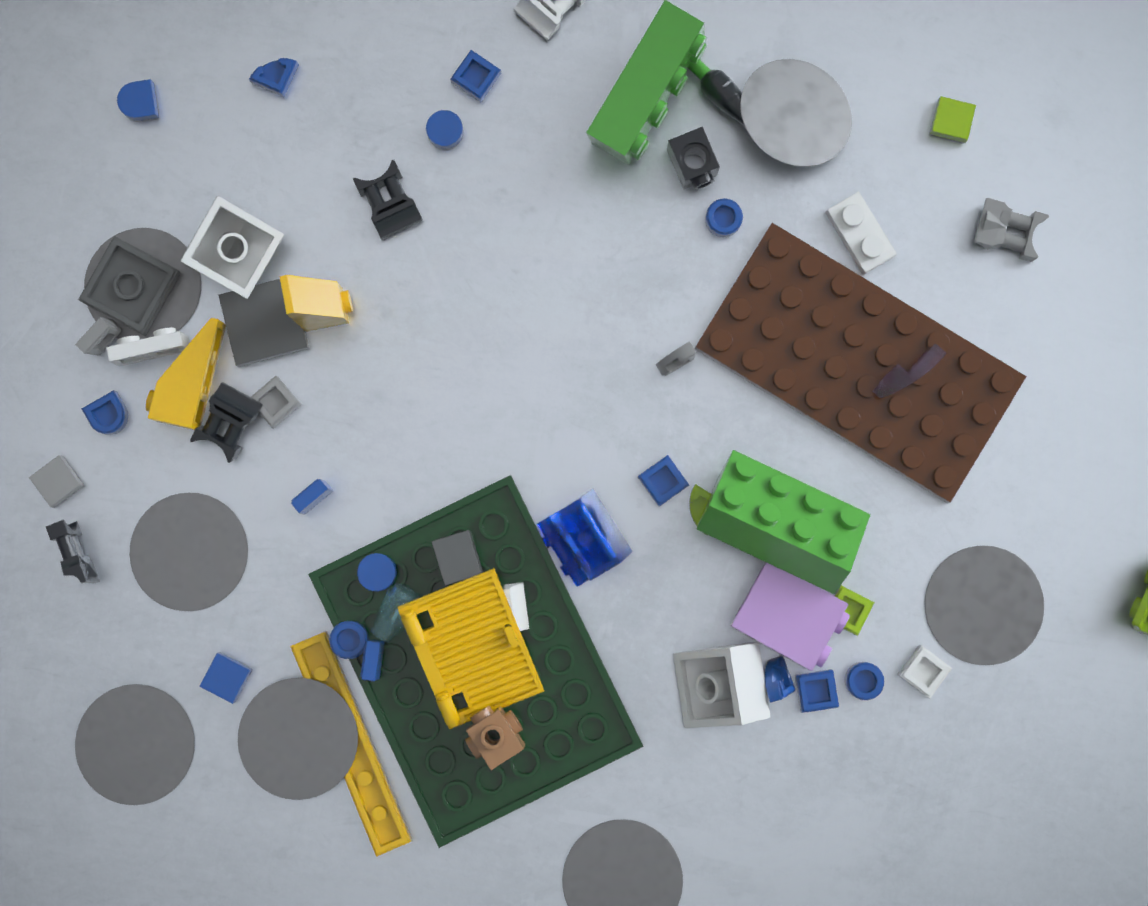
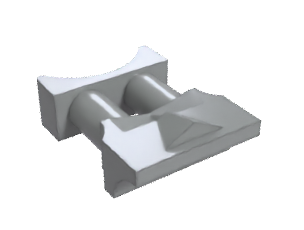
M986 198L974 243L980 244L984 247L983 249L987 250L1004 247L1019 251V259L1030 262L1036 260L1038 255L1032 243L1033 233L1037 225L1048 219L1049 215L1035 211L1030 216L1012 212L1013 209L1009 208L1005 202ZM1007 226L1026 231L1025 237L1006 233Z

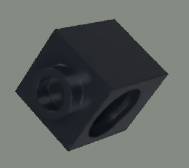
M703 126L668 140L667 152L683 190L693 186L694 190H698L715 181L713 177L717 176L720 166ZM689 155H698L703 159L704 165L701 168L692 169L686 165L684 159Z

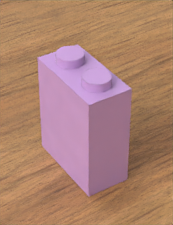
M765 562L730 626L802 667L813 671L815 665L821 668L826 662L832 650L827 643L833 632L840 634L850 617L845 612L849 604L821 588Z

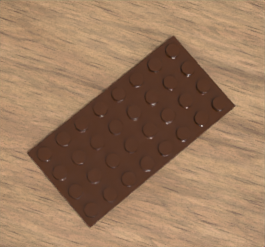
M771 223L694 348L946 503H951L1027 377L774 223Z

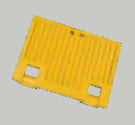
M494 568L397 607L401 621L411 644L414 646L435 695L439 710L449 729L471 721L470 717L487 706H490L494 711L500 706L504 708L545 691ZM428 610L434 626L422 630L417 614ZM462 692L468 707L457 711L451 696Z

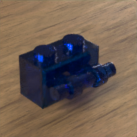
M591 489L559 509L553 515L537 523L544 535L542 539L547 548L552 547L562 563L560 569L565 576H570L576 587L588 580L595 579L617 566L633 552L594 489Z

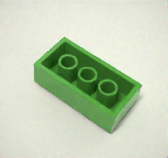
M664 0L587 130L586 134L592 144L627 165H630L633 158L638 161L640 160L650 142L647 140V134L652 126L658 129L669 110L666 108L671 94L679 95L688 79L686 76L687 67L690 62L697 64L707 47L705 43L707 37L705 36L704 22Z
M733 450L717 479L696 529L835 594L851 572L871 514Z

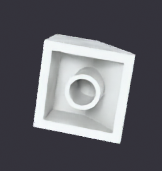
M216 196L180 261L248 299L284 234L223 198Z
M759 642L726 645L673 654L684 728L744 725L771 718Z

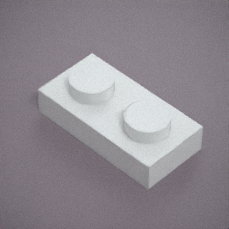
M859 191L825 212L863 275L897 255Z
M173 327L156 330L153 332L154 337L140 339L139 336L122 337L117 339L118 345L106 347L109 362L117 366H124L178 354L190 343L189 337L181 331H176V328Z

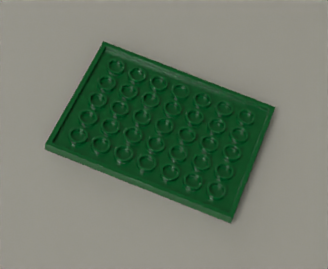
M511 475L308 574L333 627L344 621H356L366 628L369 640L385 641L379 680H362V677H360L363 654L349 659L438 848L644 747ZM467 530L472 533L483 572L494 568L502 587L505 584L521 582L524 584L529 629L520 632L545 690L542 693L503 708L505 713L511 710L520 722L523 730L519 732V735L525 743V748L493 770L489 768L483 757L476 759L466 744L465 739L470 737L466 730L473 724L472 721L449 729L445 724L435 695L414 646L410 642L397 608L400 605L448 587L444 584L432 541ZM370 554H384L391 558L396 566L397 574L395 581L386 590L370 591L359 582L357 576L359 563ZM428 610L417 614L422 630L434 626ZM462 692L451 696L457 711L468 707ZM496 730L488 731L492 739L500 738V734Z

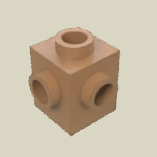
M487 706L470 717L473 724L466 730L470 736L465 739L466 744L476 759L484 758L491 770L525 748V743L519 735L523 728L511 710L505 713L501 706L494 711L490 706ZM496 730L500 734V738L492 739L488 731Z

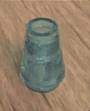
M395 583L392 589H387L371 632L377 638L390 642L404 627L397 607L418 599L420 596L410 588Z

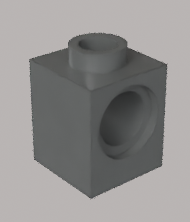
M467 530L432 541L445 586L483 573L471 531Z

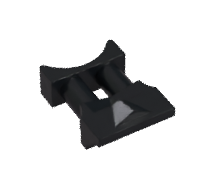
M395 160L391 161L388 170L377 179L361 180L353 178L361 197L366 195L371 206V220L381 240L423 220L414 200L405 194L399 182V179L403 177ZM384 186H386L391 197L386 202L379 191Z
M222 382L209 399V412L211 413L205 425L195 428L190 442L198 440L214 442L223 450L227 462L230 463L237 459L242 449L241 446L237 445V442L244 428L256 420L263 404ZM226 420L230 424L223 437L217 433L223 421Z
M63 519L46 526L50 540L57 542L63 561L60 563L63 575L75 576L81 583L100 582L94 564L89 555L85 556L78 536H81L82 532L78 522L67 525Z

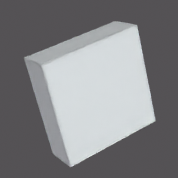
M919 645L898 673V676L927 698H931L952 668L925 647Z

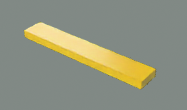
M327 631L290 646L303 678L319 681L334 689L346 701L354 715L358 731V746L353 764L344 779L376 857L411 842L412 837L339 659L330 647Z

